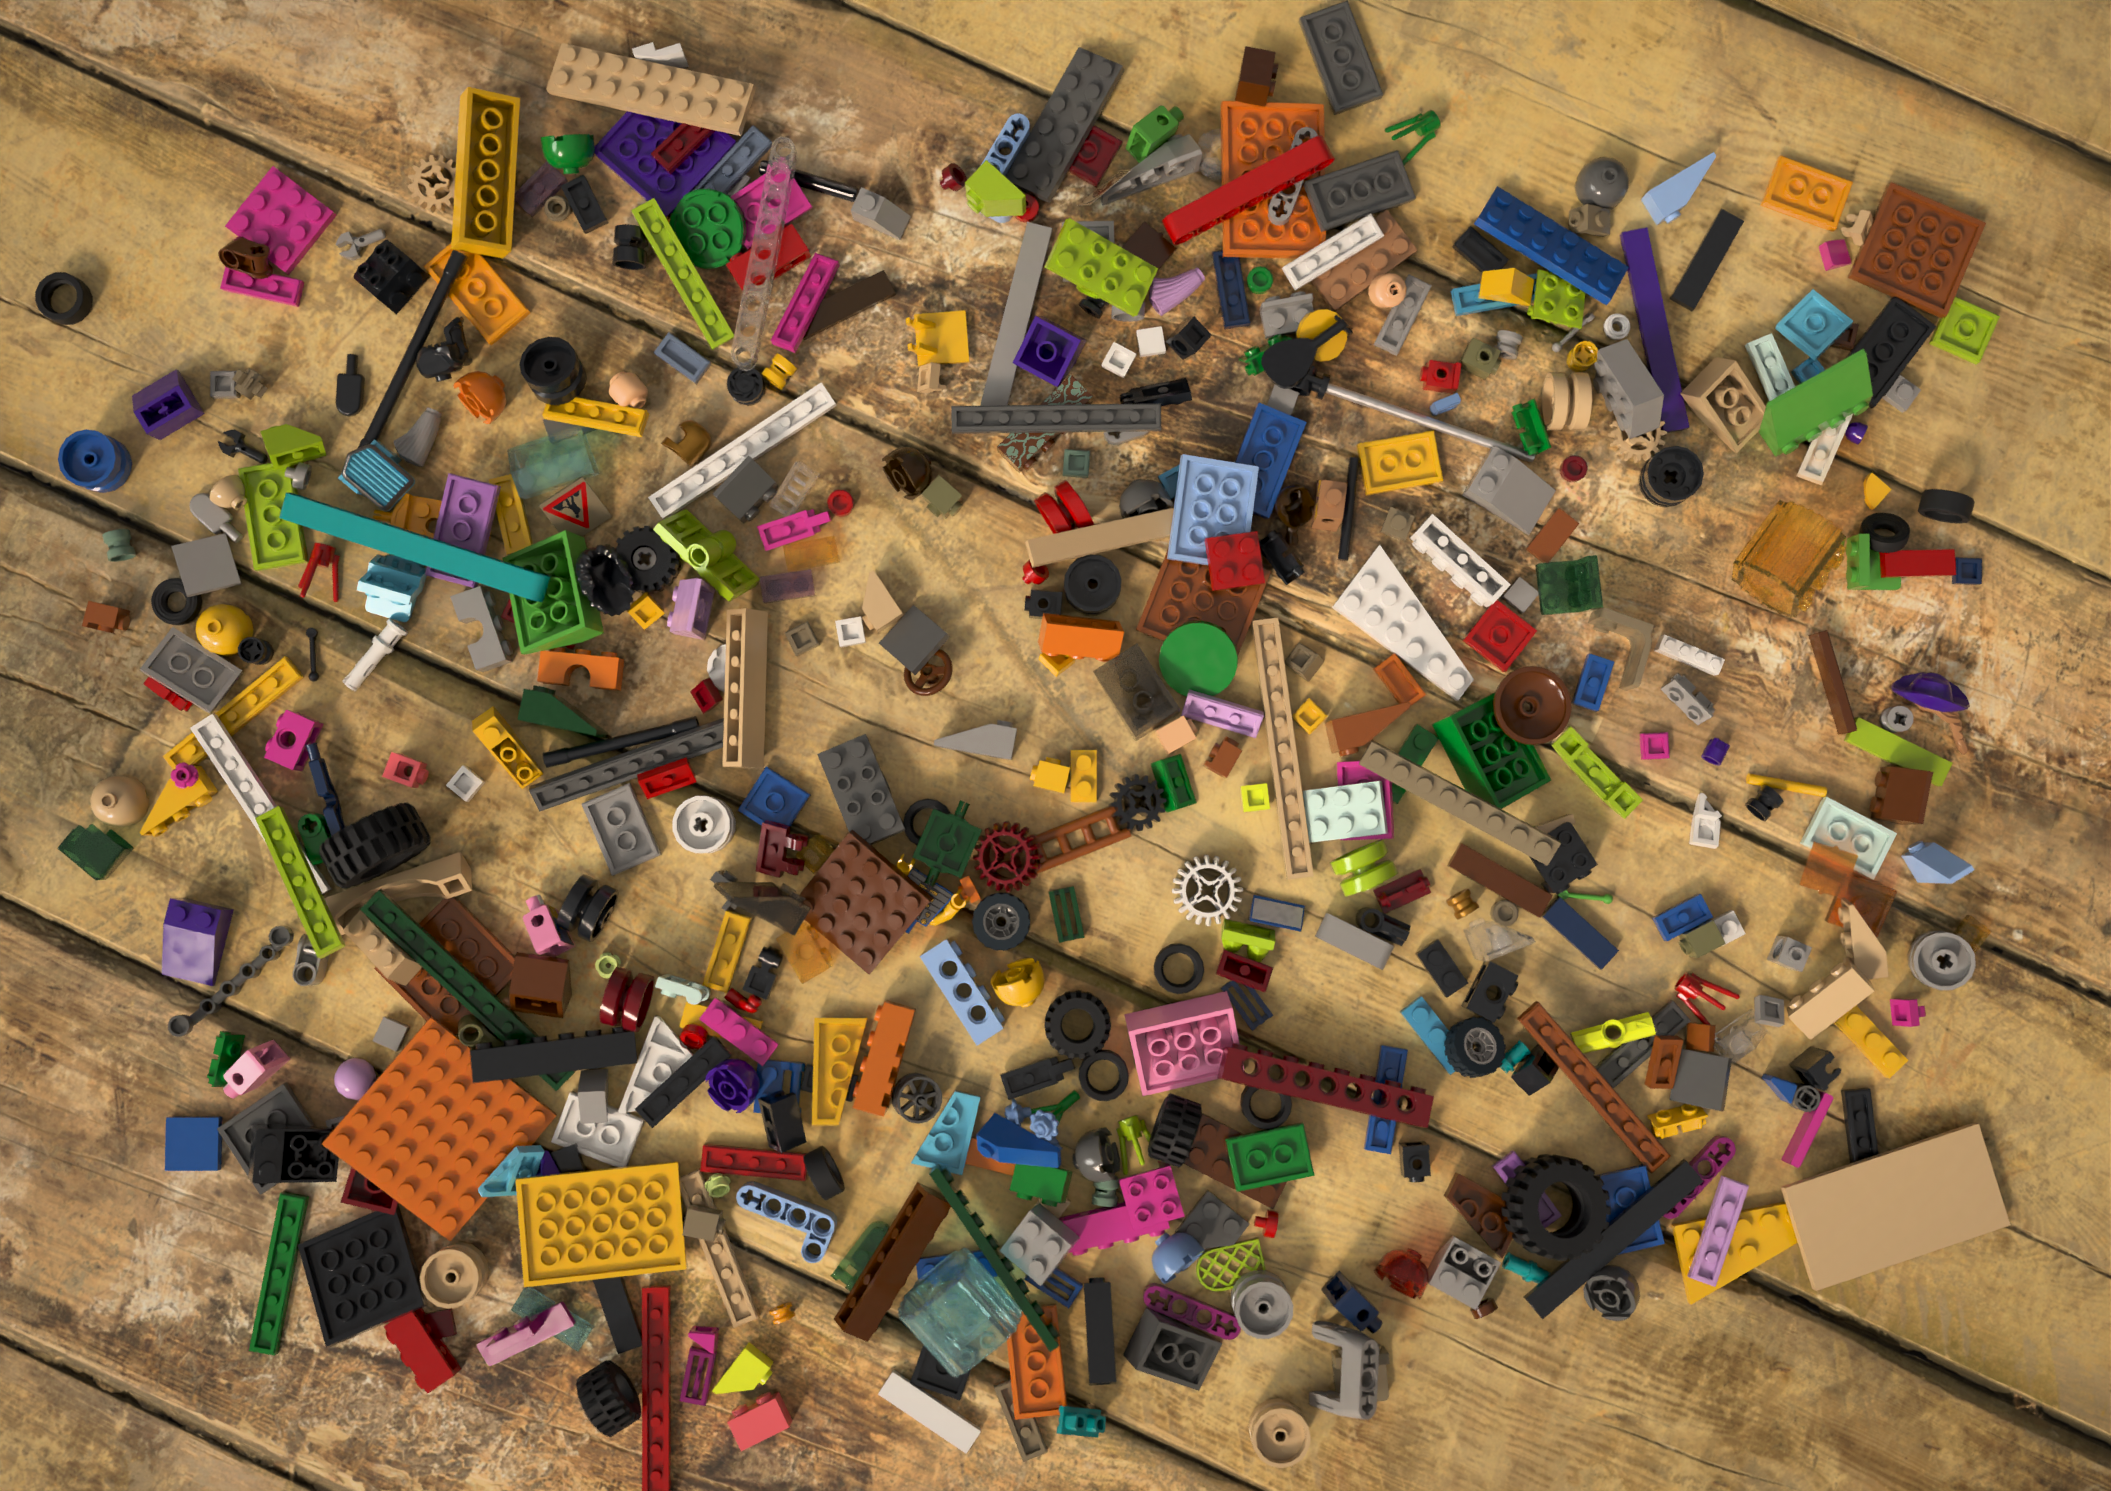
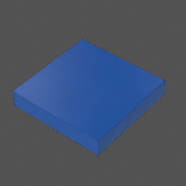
M766 766L738 811L761 826L765 820L791 826L811 794Z
M222 1116L166 1117L165 1171L221 1170L222 1136L217 1128L222 1126Z

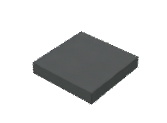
M913 605L879 644L916 675L950 636Z
M1682 1049L1674 1086L1671 1089L1670 1100L1724 1111L1732 1058Z

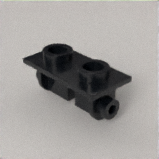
M1273 530L1259 541L1262 555L1267 558L1275 569L1277 576L1282 579L1285 585H1288L1305 573L1304 565L1294 552L1288 556L1284 553L1290 546L1280 532L1277 533L1276 530Z

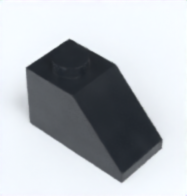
M1539 1044L1519 1062L1511 1075L1516 1084L1529 1096L1550 1084L1559 1069Z

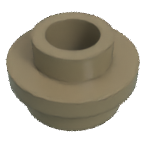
M556 195L546 201L544 211L550 220L561 222L568 218L571 207L564 197ZM562 206L561 212L554 213L555 207Z

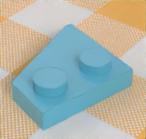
M541 1145L516 1146L479 1187L478 1192L481 1197L517 1195L516 1179L532 1177L537 1174L544 1155Z

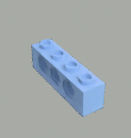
M947 938L922 954L920 958L975 1044L979 1045L1004 1029L1002 1022L1005 1021V1018L998 1007L994 1009L988 1002L991 996L984 985L979 987L975 982L974 977L977 974L970 963L964 964L959 957L963 953L955 940L950 943ZM946 961L955 962L958 968L956 974L947 975L943 971V964ZM961 983L969 984L972 989L971 995L961 997L957 992L958 985ZM980 1005L985 1008L986 1016L983 1019H975L972 1016L971 1009L974 1006Z

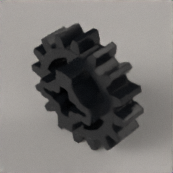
M1134 774L1131 780L1128 777L1122 778L1124 785L1120 783L1114 785L1118 791L1110 793L1109 796L1115 800L1108 805L1112 808L1115 807L1116 811L1111 816L1120 817L1118 825L1127 823V830H1132L1135 825L1137 831H1143V824L1147 829L1153 827L1151 821L1160 822L1161 819L1157 814L1165 813L1166 810L1160 807V805L1166 802V799L1160 798L1159 795L1164 790H1156V780L1148 783L1147 775L1139 780L1138 774ZM1137 785L1143 788L1139 792H1135L1129 787ZM1151 796L1153 798V806H1151ZM1140 798L1139 804L1142 807L1135 808L1136 802L1134 799ZM1122 799L1124 800V806H1125V809H1124V810H1123L1122 804H1121ZM1136 814L1146 817L1143 820L1132 819Z

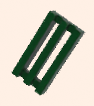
M1074 886L1048 891L1059 943L1085 938ZM1069 892L1078 929L1077 934H1073L1065 897V893ZM1059 894L1068 932L1067 936L1062 934L1055 895Z

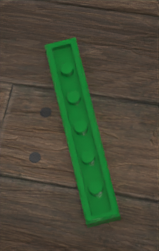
M284 1191L280 1193L249 1351L274 1356L279 1352L299 1251L298 1244L301 1241L309 1196Z

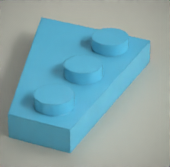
M955 1090L911 1163L929 1168L939 1164L942 1169L946 1167L950 1173L963 1175L981 1096Z

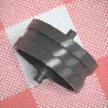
M906 1074L898 1080L893 1088L891 1095L892 1105L895 1111L907 1121L916 1124L925 1123L934 1118L940 1110L942 1091L938 1084L925 1074ZM922 1079L918 1090H916L913 1081ZM929 1082L933 1087V1091L923 1093ZM909 1085L910 1090L907 1093H902L904 1088ZM900 1097L908 1099L909 1101L900 1108ZM933 1097L932 1104L929 1106L927 1098ZM914 1105L913 1117L904 1114ZM919 1107H925L926 1109H928L927 1111L919 1115Z

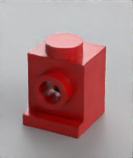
M1429 360L1426 366H1422L1420 372V381L1423 382L1422 390L1454 394L1458 389L1462 363ZM1437 371L1444 372L1445 377L1439 378L1437 376Z

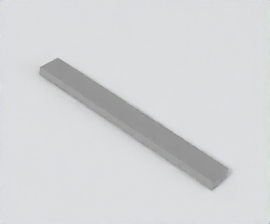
M1027 222L980 406L1008 405L1018 367L1013 364V361L1027 332L1052 234V228Z

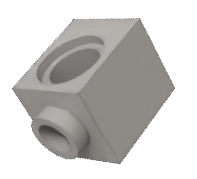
M1776 936L1767 960L1789 970L1802 972L1812 947L1789 937Z

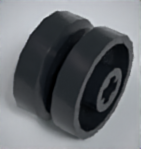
M545 337L530 344L523 352L519 364L521 374L538 400L550 405H561L578 397L584 389L587 379L586 371L569 342L559 337Z
M1086 555L1078 558L1069 566L1065 574L1064 593L1067 602L1075 611L1084 615L1097 616L1106 613L1115 605L1121 592L1122 579L1118 568L1111 560L1101 555ZM1088 581H1091L1093 584L1097 582L1098 586L1095 589H1091L1088 587Z
M583 874L568 893L559 912L557 926L568 932L578 927V936L593 942L609 920L616 905L619 891L608 885H603L598 889L597 880Z

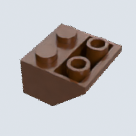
M516 952L509 991L511 1011L564 1018L572 996L569 960Z

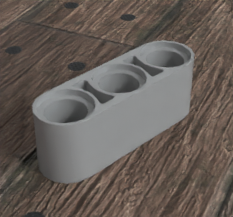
M1328 913L1325 914L1315 937L1381 970L1384 969L1395 947Z

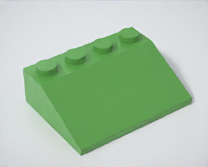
M1862 349L1767 402L1759 434L1775 457L1782 453L1785 455L1790 454L1799 447L1798 444L1805 440L1808 442L1815 440L1826 428L1831 427L1834 429L1840 426L1847 416L1851 414L1857 416L1869 408L1873 392L1865 350Z
M564 530L502 558L505 562L550 576L543 602H537L509 593L521 654L526 655L581 643L604 633L600 611L597 610V607L590 605L591 601L582 594L581 586L577 582L578 577L575 572V563L580 553L587 549L584 537Z

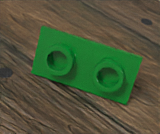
M1278 334L1267 340L1268 344L1260 348L1254 346L1244 351L1245 356L1239 358V361L1248 364L1244 367L1247 375L1253 374L1256 376L1263 372L1261 360L1264 352L1272 345L1292 338Z
M1532 399L1523 405L1520 403L1512 406L1513 412L1511 414L1514 417L1517 429L1524 428L1525 432L1519 434L1524 452L1531 456L1534 454L1538 455L1552 448L1536 400Z
M220 1031V1034L216 1036L213 1054L219 1056L218 1059L211 1060L209 1073L207 1074L208 1083L212 1084L211 1087H224L228 1084L224 1079V1074L240 1058L245 1038L244 1034H231L228 1031Z

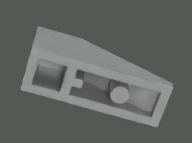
M997 720V725L988 724L934 740V746L1012 760L1017 728H1012L1013 723Z

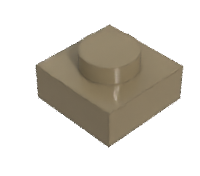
M1390 507L1380 533L1405 541L1415 516Z

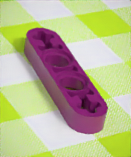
M1720 1135L1713 1137L1689 1162L1703 1182L1663 1217L1673 1219L1679 1216L1733 1158L1736 1147L1732 1140ZM1719 1143L1726 1144V1153L1723 1154L1719 1152L1715 1156V1154L1719 1151L1717 1145ZM1708 1153L1714 1155V1158L1718 1159L1719 1161L1716 1163L1714 1159L1707 1156ZM1703 1160H1707L1711 1166L1710 1171L1705 1175H1701L1697 1169L1698 1164Z
M1157 1283L1149 1284L1143 1291L1144 1303L1154 1311L1223 1339L1232 1340L1240 1334L1241 1327L1237 1322L1236 1316L1232 1313ZM1158 1290L1160 1297L1166 1300L1167 1294L1172 1295L1168 1300L1167 1309L1163 1308L1165 1305L1164 1301L1156 1299L1155 1303H1152L1151 1297L1148 1294ZM1178 1299L1184 1300L1187 1303V1309L1180 1314L1172 1309V1304ZM1206 1309L1211 1312L1212 1316L1209 1322L1200 1323L1197 1320V1313L1200 1310ZM1216 1315H1220L1219 1321L1223 1323H1228L1229 1320H1232L1235 1329H1230L1226 1333L1224 1327L1216 1323Z

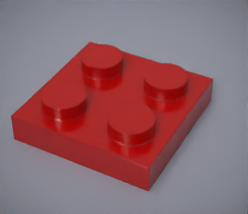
M1258 531L1204 539L1212 591L1265 583Z
M1496 600L1494 604L1486 609L1462 641L1504 673L1537 630L1500 601Z

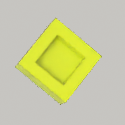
M1267 783L1240 786L1243 812L1270 809Z

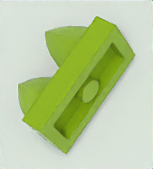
M1224 919L1221 930L1222 944L1225 950L1232 953L1237 952L1243 944H1246L1249 959L1261 962L1269 950L1273 951L1275 930Z

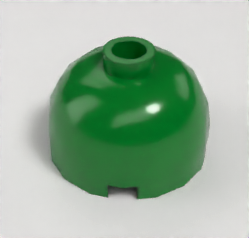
M570 134L557 136V138L554 136L541 137L545 159L554 168L563 169L564 174H578L579 168L588 166L593 159L595 151L594 135Z

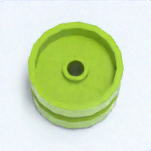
M1383 839L1357 848L1330 862L1335 875L1353 873L1344 878L1340 883L1345 896L1372 889L1398 874L1396 866L1391 860L1375 863V861L1383 858L1388 853Z

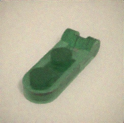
M883 1221L872 1222L833 1271L831 1277L836 1281L838 1279L846 1284L845 1288L851 1291L889 1230V1225ZM848 1265L857 1270L854 1276L845 1271Z

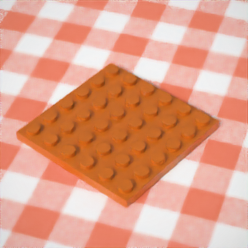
M431 1016L328 1135L322 1145L451 1242L488 1198L481 1197L478 1192L482 1183L516 1146H532L557 1114L513 1079L473 1083L470 1050L473 1048L462 1044L458 1036Z

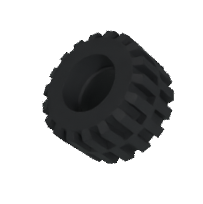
M1081 990L1066 992L1058 996L1048 1008L1045 1016V1034L1053 1049L1055 1048L1061 1055L1064 1054L1072 1059L1074 1057L1084 1059L1086 1056H1093L1099 1049L1101 1050L1104 1047L1106 1040L1108 1041L1110 1036L1111 1023L1108 1010L1102 1001L1092 995V993L1082 992ZM1073 1009L1085 1010L1093 1019L1092 1032L1081 1040L1069 1038L1062 1029L1063 1017Z
M1172 1093L1164 1099L1151 1133L1148 1145L1149 1157L1176 1167H1181L1185 1163L1200 1124L1202 1115L1201 1104Z
M605 1360L577 1379L576 1388L580 1404L590 1422L603 1435L612 1437L640 1419L641 1405L638 1394L629 1377L616 1363L611 1360Z

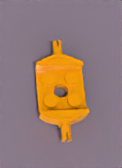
M406 493L393 511L386 512L375 509L374 514L376 515H373V519L388 522L393 526L434 538V533H431L429 530V523L434 519H438L442 501L412 496Z

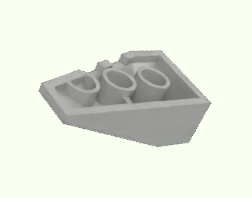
M1178 134L1169 138L1168 142L1164 143L1132 168L1128 174L1101 196L1102 206L1198 172L1202 157L1201 149L1190 134L1185 136Z

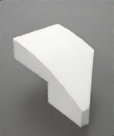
M652 42L632 49L634 57L639 60L681 69L689 67L680 43L656 50Z
M1700 793L1697 796L1693 813L1689 844L1715 849L1719 845L1721 821L1718 818L1722 815L1718 810L1715 811L1706 800L1707 796L1704 793Z

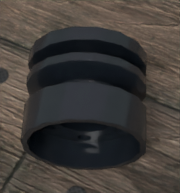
M1680 446L1666 447L1657 452L1642 467L1638 479L1640 491L1645 499L1655 506L1664 508L1676 506L1695 494L1701 486L1704 476L1703 466L1698 456L1688 448ZM1670 475L1672 479L1669 483H1665L1664 479Z

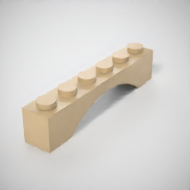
M458 852L324 899L340 934L343 935L346 934L343 929L380 889L395 902L422 896L449 899L472 891V870L462 853Z

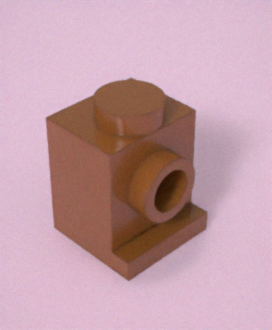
M88 601L82 626L109 633H114L115 629L126 631L130 625V611Z
M1226 736L1220 745L1215 743L1209 754V757L1212 758L1211 762L1206 760L1202 766L1223 778H1227L1242 752L1238 748L1239 743Z

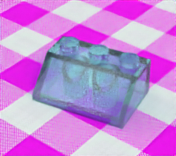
M579 425L507 449L510 473L519 498L528 499L569 485L581 476L587 479L599 474L583 427Z

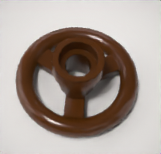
M939 649L934 654L943 660L945 666L938 667L927 662L920 670L921 675L915 684L912 680V672L906 667L904 668V681L911 692L920 696H930L945 688L953 672L951 658L945 651ZM926 684L930 688H923V686Z

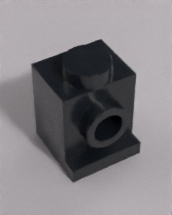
M1031 590V596L1026 595L1024 611H1029V618L1042 619L1043 613L1061 615L1063 592ZM1044 599L1048 602V606L1040 608L1038 602Z
M1425 1141L1398 1143L1401 1175L1404 1178H1409V1182L1425 1181L1424 1176H1431L1429 1144ZM1420 1159V1167L1413 1168V1161Z

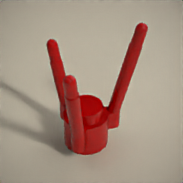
M322 543L314 544L310 560L298 585L299 588H302L300 593L302 598L306 596L317 566L328 568L330 563L332 564L333 601H339L338 564L340 556L335 555V547Z
M1686 972L1680 977L1674 987L1678 991L1676 997L1681 999L1703 1024L1711 1025L1691 1002L1690 997L1696 999L1698 996H1701L1721 1010H1725L1726 1007L1702 991L1703 986L1701 985L1735 999L1740 998L1739 994L1704 980L1694 973L1690 975Z

